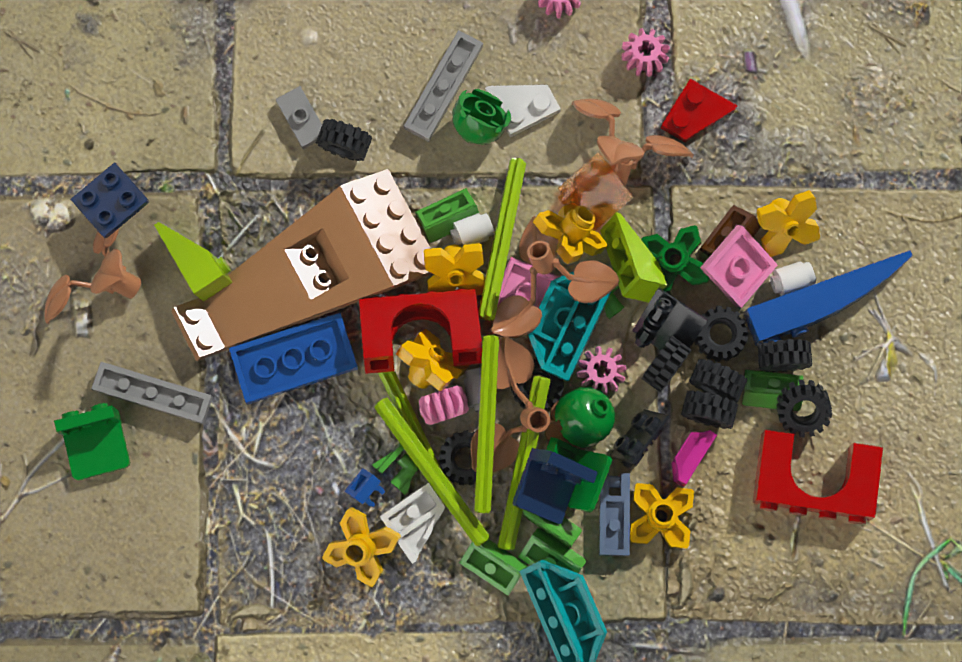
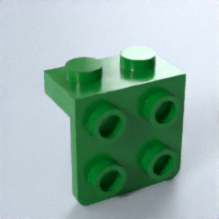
M108 403L91 406V411L81 414L79 411H70L62 414V419L54 420L56 432L64 438L72 477L75 480L79 481L130 466L131 462L119 411L112 405L108 406Z
M551 437L546 450L555 452L598 472L594 483L582 481L580 486L575 485L568 504V508L592 512L599 500L612 458L605 454L577 449L560 439Z

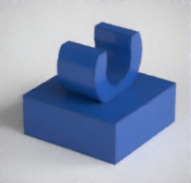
M362 468L345 492L362 505L366 503L374 507L375 503L370 500V495L375 490L383 495L385 490L379 485L381 481Z

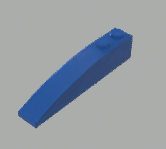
M911 250L747 308L743 315L755 345L758 346L769 341L776 342L781 340L780 337L789 334L793 338L809 332L808 327L838 314L884 283L913 256Z

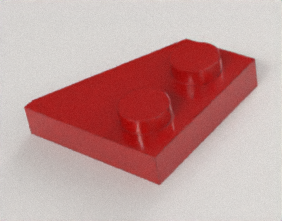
M689 79L662 123L661 129L683 142H687L700 131L713 126L721 118L734 113L738 105L696 81Z

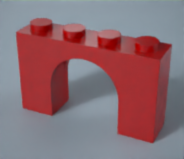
M457 289L446 292L429 291L423 294H399L388 297L373 296L371 298L359 299L365 374L395 371L392 345L394 335L403 325L415 320L436 322L447 331L451 341L453 366L482 364V339L475 289Z
M764 430L761 433L753 503L760 504L759 509L777 511L778 507L789 508L790 514L806 516L807 511L819 513V518L836 520L837 516L849 517L848 522L854 524H866V520L870 521L875 518L883 447L858 443L851 444L848 447L845 479L839 491L829 497H814L802 491L792 477L791 459L795 434Z

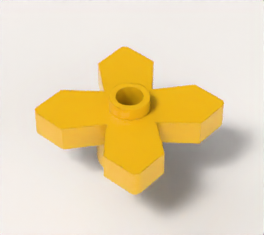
M810 190L794 195L791 201L778 198L769 205L757 209L758 223L762 229L769 230L761 238V244L770 257L782 254L792 238L803 245L820 239L818 224L815 220L809 219L817 210L816 198Z
M575 203L564 205L558 212V215L547 210L539 213L533 220V223L542 234L558 239L556 252L566 264L578 261L583 252L591 256L601 254L608 246L602 236L592 230L594 228L595 215L585 206H577Z
M481 243L463 245V247L449 245L444 249L432 248L423 251L426 271L435 274L427 280L428 292L454 291L458 287L459 289L466 290L475 289L476 296L482 295L485 274L476 270L484 264Z
M427 329L418 333L413 342L408 340L402 344L396 353L401 360L410 366L409 380L415 386L422 389L432 385L438 391H442L453 378H459L469 367V365L453 366L452 353L445 352L441 348L439 339Z
M636 483L634 486L633 502L646 515L630 525V543L647 545L660 531L671 548L687 549L689 547L691 531L678 517L693 507L694 490L677 487L666 499H662L654 485ZM659 511L664 512L667 517L666 521H659L656 518V513Z
M350 507L346 510L340 522L346 539L329 543L322 559L336 568L347 563L354 566L357 580L373 587L383 572L377 555L392 553L401 535L387 526L369 533L366 514Z

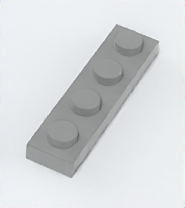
M458 30L404 124L405 130L428 142L431 140L483 48L481 41Z
M100 362L91 388L93 391L203 425L213 399L212 395L104 362Z

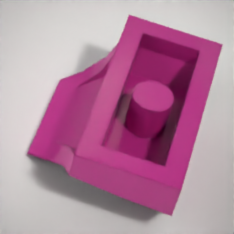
M711 430L691 432L671 462L673 481L684 488L717 434Z

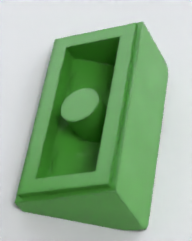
M467 188L415 212L430 243L450 235V230L454 229V222L479 213L477 205Z
M745 370L744 378H747V382L743 389L742 404L744 406L777 409L778 395L782 396L781 390L784 387L789 390V383L793 381L795 386H798L799 380H803V376ZM803 401L796 403L793 411H800Z
M523 510L522 514L526 519L568 548L573 546L582 532L581 528L565 517L561 524H556Z
M540 528L535 530L518 556L529 565L545 560L578 574L587 561Z
M490 539L478 547L472 542L459 562L508 596L521 578L519 571L528 567L527 564L506 550L499 548Z

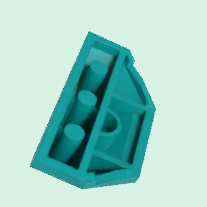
M563 275L551 281L539 306L542 312L541 322L535 330L527 335L541 370L568 382L581 359L611 292L602 299L592 303L578 302L571 297L568 290L572 280H568Z
M545 560L520 570L521 577L557 661L596 662L607 630L583 575Z

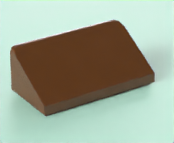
M733 205L700 247V251L710 257L737 225L743 226L754 237L761 227L755 215Z

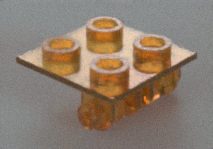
M600 152L558 188L560 191L558 199L562 204L575 203L577 206H585L595 215L593 231L601 227L634 198V195Z

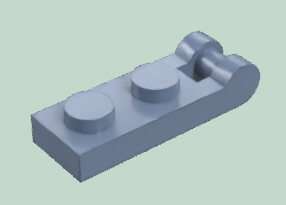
M608 473L600 493L599 556H629L630 473H621L620 476H609ZM609 488H620V496L609 495Z

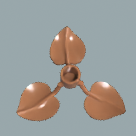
M589 98L572 101V105L582 114L593 118L606 119L609 122V136H599L597 138V145L609 162L605 180L611 184L625 186L631 169L636 170L637 163L648 150H653L657 154L666 156H689L691 158L694 156L682 143L667 136H647L645 140L647 143L642 148L636 144L621 141L615 137L614 117H620L621 114L616 106L600 99Z
M533 216L526 226L519 244L520 258L523 262L532 265L529 269L531 273V298L528 301L525 297L517 295L504 299L497 307L491 331L499 337L517 338L525 336L536 329L542 319L541 310L533 306L536 302L537 273L546 275L556 267L568 280H572L568 286L569 293L574 300L581 303H592L605 297L618 285V275L609 266L592 260L580 262L574 269V275L570 274L560 264L559 259H555L559 256L556 252L558 239L542 234L533 223V220L536 218V216Z
M119 229L108 238H104L97 231L93 241V252L96 254L102 252L105 258L92 283L76 280L70 281V276L64 275L53 285L45 303L44 312L47 324L64 309L69 300L71 289L75 286L90 288L94 294L104 291L111 294L117 292L129 299H132L137 294L141 286V279L126 271V267L122 265L120 250L113 249L109 252V246L116 240Z
M503 336L499 339L497 389H505L511 385L513 391L522 400L526 408L521 412L520 421L522 425L509 429L506 432L502 425L495 423L493 472L508 467L516 460L519 443L510 436L518 432H526L527 429L534 432L545 431L548 441L552 437L560 439L575 448L578 447L571 444L560 432L563 429L560 425V420L556 422L555 409L558 402L552 405L549 416L546 410L533 406L532 402L517 387L516 383H525L532 376L534 361L530 352L524 346L513 341L508 336ZM478 429L471 441L472 469L475 472L477 468Z

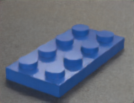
M341 313L229 348L247 405L358 369Z

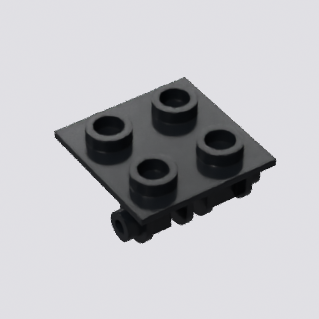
M658 288L632 330L636 333L635 344L640 348H645V346L652 344L661 350L673 336L688 348H691L708 319Z
M646 409L643 412H639L633 418L631 428L615 442L614 450L610 456L622 460L621 463L628 469H631L633 466L636 467L644 456L643 452L647 453V446H652V440L655 441L664 430L663 425L669 416Z

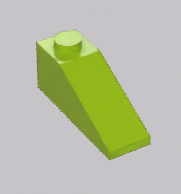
M616 212L602 227L600 232L602 238L608 244L606 250L613 270L618 275V284L622 296L649 303L657 289L663 290L667 283L659 262L621 213Z
M160 222L154 224L193 294L203 302L232 283L228 276L231 270L222 257H215L208 250Z

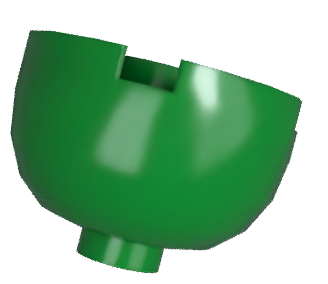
M473 89L472 93H466L467 90L463 91L452 111L453 125L458 134L466 142L479 145H487L498 140L511 121L509 110L505 113L501 108L503 102L489 92L480 89Z
M580 387L569 392L559 400L555 409L556 422L560 420V425L563 428L560 432L565 439L575 446L587 448L600 443L610 434L615 423V411L610 399L602 391L590 387Z

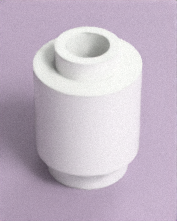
M477 213L453 223L454 229L450 230L455 245H461L462 247L467 244L485 242L489 240L490 236L495 235L487 213L483 215Z
M799 261L775 269L773 276L770 277L773 291L783 296L815 284L816 277L809 262L802 263Z

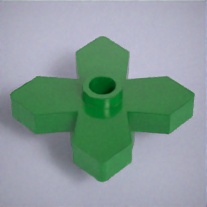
M696 225L681 228L673 243H668L658 234L641 238L642 242L660 263L667 283L663 291H671L678 275L692 286L705 284L710 281L709 277L700 268L704 263L691 257L702 243L699 229ZM676 255L680 256L681 261L677 265H672L670 262L671 258Z

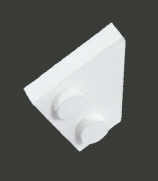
M548 85L488 86L485 88L486 92L491 93L503 102L501 108L505 113L507 110L511 113V121L506 128L510 138L561 112V108Z
M426 483L379 517L387 527L401 535L398 544L413 564L416 562L420 551L432 533L445 506L431 485Z

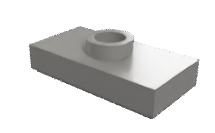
M301 86L276 98L275 100L302 149L316 143L322 123Z

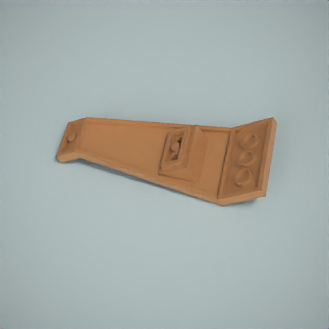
M387 169L339 186L228 274L232 281L230 285L204 302L197 298L175 306L171 312L196 361H200L229 350L231 347L259 339L357 303L359 299L371 298L429 276L432 273L425 269L423 251L431 248L391 173ZM305 253H310L313 258L307 257ZM318 277L323 278L326 283L320 282Z

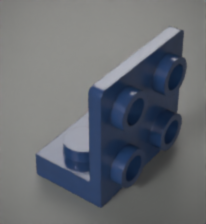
M115 162L70 199L104 238H108L149 203L147 197Z
M532 448L512 504L551 522L561 524L575 485L580 486L582 481L594 483L598 472L555 452Z

